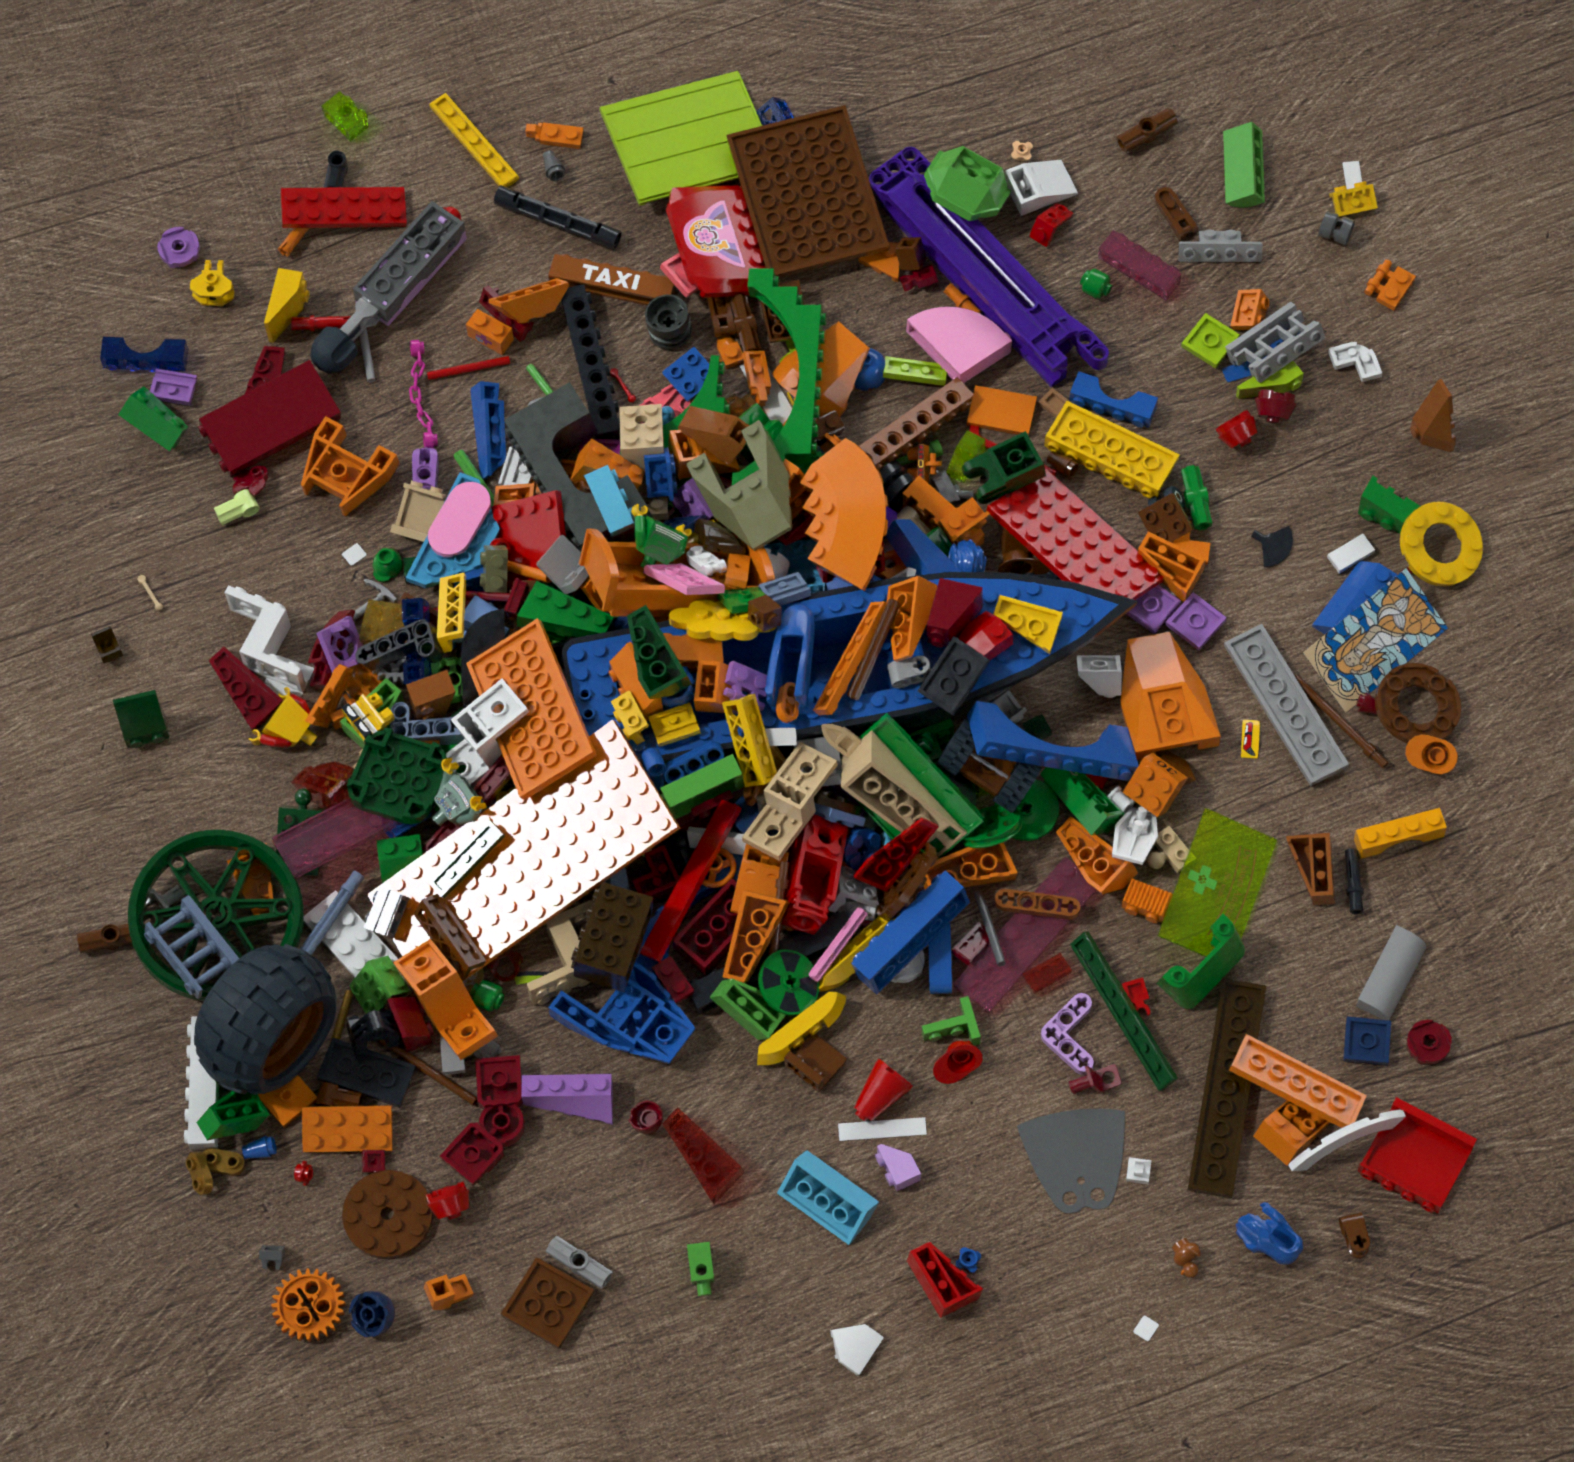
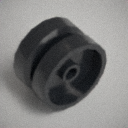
M897 460L886 464L879 472L884 482L883 488L884 494L887 495L888 506L892 510L897 511L903 506V492L916 478L910 473L905 474V467Z

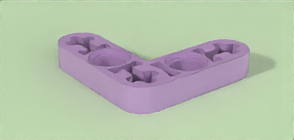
M1085 993L1075 995L1044 1025L1041 1031L1042 1041L1080 1075H1087L1085 1066L1080 1068L1079 1060L1074 1058L1077 1052H1079L1078 1058L1082 1062L1087 1060V1066L1092 1069L1094 1061L1091 1055L1076 1043L1068 1033L1091 1010V998ZM1077 1001H1080V1002L1086 1001V1005H1085L1086 1008H1084L1083 1006H1081V1007L1077 1010V1015H1076L1075 1012H1074V1010H1075V1009L1077 1008V1006H1078V1002H1077ZM1068 1014L1072 1017L1073 1021L1066 1025L1060 1021V1017ZM1047 1031H1055V1037L1060 1041L1057 1046H1055L1056 1039L1052 1036L1047 1038ZM1064 1044H1070L1074 1051L1071 1054H1064L1061 1051V1047Z

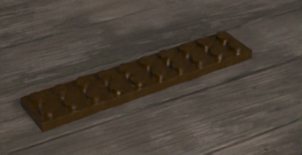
M1222 979L1188 1191L1228 1198L1233 1196L1251 1081L1229 1071L1245 1035L1248 1034L1258 1040L1266 985Z

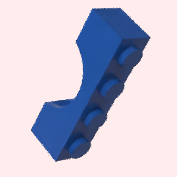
M1078 371L1070 391L1069 401L1079 407L1092 409L1098 414L1104 413L1116 420H1125L1137 427L1149 428L1157 409L1158 397L1138 391L1127 399H1112L1102 392L1097 377Z

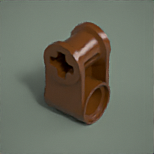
M1362 1212L1339 1217L1340 1229L1345 1238L1348 1252L1356 1259L1365 1257L1369 1250L1370 1238Z

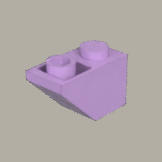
M882 1144L877 1146L878 1154H875L879 1166H884L887 1171L885 1177L889 1186L894 1185L896 1191H899L921 1180V1173L911 1154Z

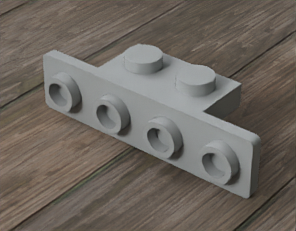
M1199 231V242H1179L1178 260L1180 262H1261L1263 245L1262 242H1242L1241 231Z

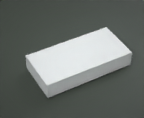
M1361 534L1329 553L1327 558L1340 574L1359 561L1374 554L1375 549L1365 535Z

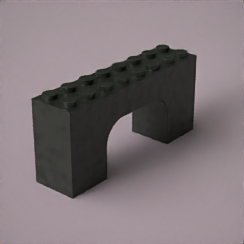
M570 382L504 420L507 426L504 430L515 451L518 452L532 479L537 483L541 494L554 490L561 491L565 531L571 543L580 552L582 551L586 529L599 530L607 542H630L635 539V527L612 537L593 494L579 491L570 481L562 467V460L570 449L598 434L588 410ZM628 475L616 482L619 490L623 488L628 500L625 503L628 509L639 504V511L641 512V507L647 506ZM648 509V512H647L645 515H643V516H644L645 518H646V516H649V517L652 518L651 513H650V511H649V509Z

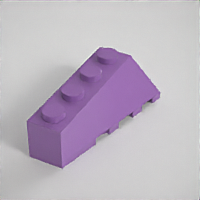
M611 1074L522 1075V1100L524 1105L548 1111L563 1112V1114L570 1116H581L593 1121L599 1120L613 1125V1081Z

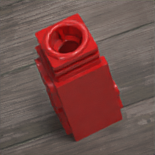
M814 814L792 843L791 852H788L787 860L789 862L787 876L789 886L785 892V900L791 902L782 917L783 925L814 935L827 921L828 916L826 915L829 913V907L836 899L848 826L839 822L828 821L824 817Z

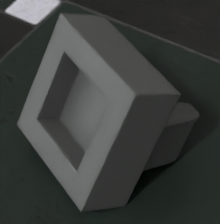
M262 1245L259 1250V1260L262 1262L263 1269L268 1268V1261H274L276 1264L275 1268L277 1270L280 1269L283 1257L285 1256V1246Z

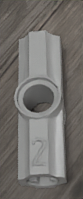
M559 1236L553 1238L546 1249L547 1254L570 1268L574 1274L581 1275L600 1289H603L610 1281L613 1274L612 1271L589 1257L585 1251L575 1248ZM578 1258L585 1260L582 1266H575L573 1263Z

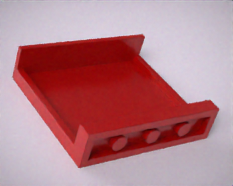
M1396 1097L1390 1111L1403 1110L1406 1117L1393 1129L1378 1131L1363 1161L1359 1164L1358 1172L1369 1181H1377L1384 1189L1398 1192L1406 1201H1415L1427 1212H1436L1438 1214L1471 1154L1477 1139Z

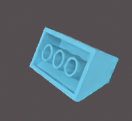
M808 1150L794 1160L777 1192L781 1197L848 1245L852 1243L869 1221L879 1203L875 1198Z

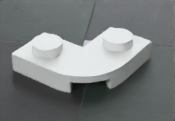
M1357 342L1329 348L1328 353L1335 370L1355 365L1361 382L1382 377L1381 368L1372 349L1369 350L1362 345H1357Z

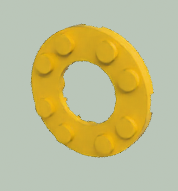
M1431 502L1422 505L1407 517L1400 533L1401 553L1410 565L1409 569L1418 578L1429 584L1444 587L1455 585L1470 577L1480 564L1483 542L1479 528L1472 517L1456 505L1446 502ZM1445 524L1455 530L1458 539L1461 541V552L1453 562L1446 564L1437 562L1425 551L1423 544L1424 534L1431 525Z

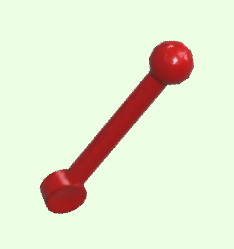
M612 368L610 375L615 377L628 396V401L634 403L636 397L630 393L619 377L618 369Z

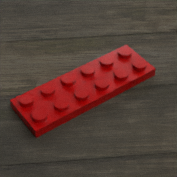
M404 187L280 189L282 228L406 227L407 225Z

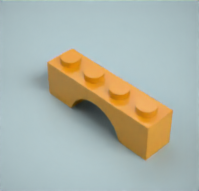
M1436 808L1357 829L1354 842L1359 851L1360 859L1381 854L1387 848L1404 841L1420 840L1427 842L1442 838L1445 835L1447 826L1441 809Z

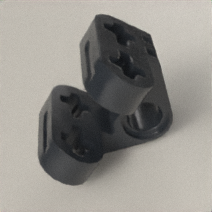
M390 1009L371 1011L360 1019L358 1015L346 1017V1028L355 1054L367 1052V1041L372 1042L384 1039L387 1048L399 1046L400 1034Z

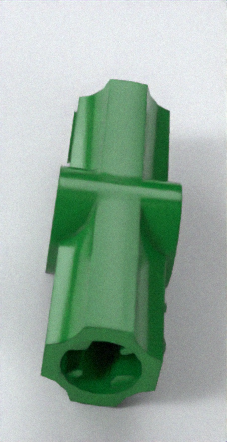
M1190 465L1181 469L1185 488V503L1187 509H1190L1194 529L1199 531L1206 530L1212 526L1208 506V491L1203 485L1199 466Z

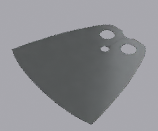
M1114 1109L1071 1110L1037 1117L1017 1126L1033 1169L1050 1199L1059 1210L1064 1213H1074L1080 1211L1083 1207H1090L1096 1210L1110 1205L1115 1195L1122 1164L1125 1111ZM1079 1177H1083L1085 1179V1183L1080 1185L1078 1184L1077 1179ZM1094 1188H1101L1104 1191L1105 1197L1102 1201H1094L1091 1198L1090 1193ZM1066 1192L1075 1193L1077 1196L1076 1203L1066 1205L1063 1202V1195Z

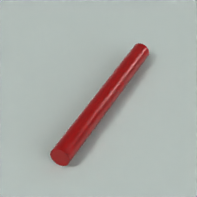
M509 356L430 371L427 372L428 380L507 365L510 364Z

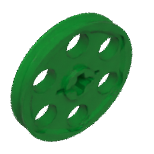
M1000 805L980 809L979 812L983 816L984 822L960 842L971 848H985L1009 840L1023 826L1020 811L1016 808L1013 813H1010Z

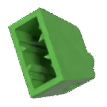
M710 1242L688 1244L687 1250L692 1285L697 1284L698 1296L711 1295L710 1283L715 1281ZM704 1268L706 1274L698 1275V1270Z

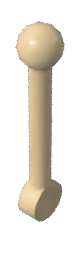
M140 575L137 578L139 584H142L155 604V609L161 611L163 605L157 601L147 585L146 577Z

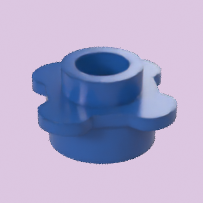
M967 1247L961 1248L960 1257L956 1260L957 1268L968 1269L971 1273L977 1270V1262L981 1259L980 1252H975Z

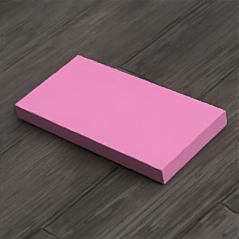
M682 563L644 566V574L685 595L719 594L725 591L724 584Z

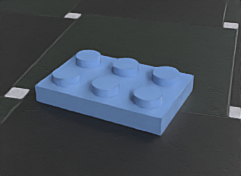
M814 802L815 815L825 817L824 819L837 823V821L841 822L843 825L852 828L855 824L864 826L866 818L860 815H854Z

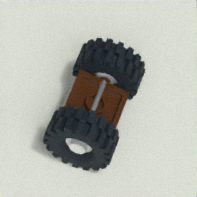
M967 718L950 739L936 763L954 776L957 773L961 774L993 795V801L1010 813H1013L1021 803L1042 768L1038 765L977 755Z

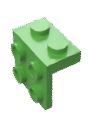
M389 956L369 960L350 983L352 993L366 1014L371 1011H381L387 1005V999L407 996L410 992L409 987Z

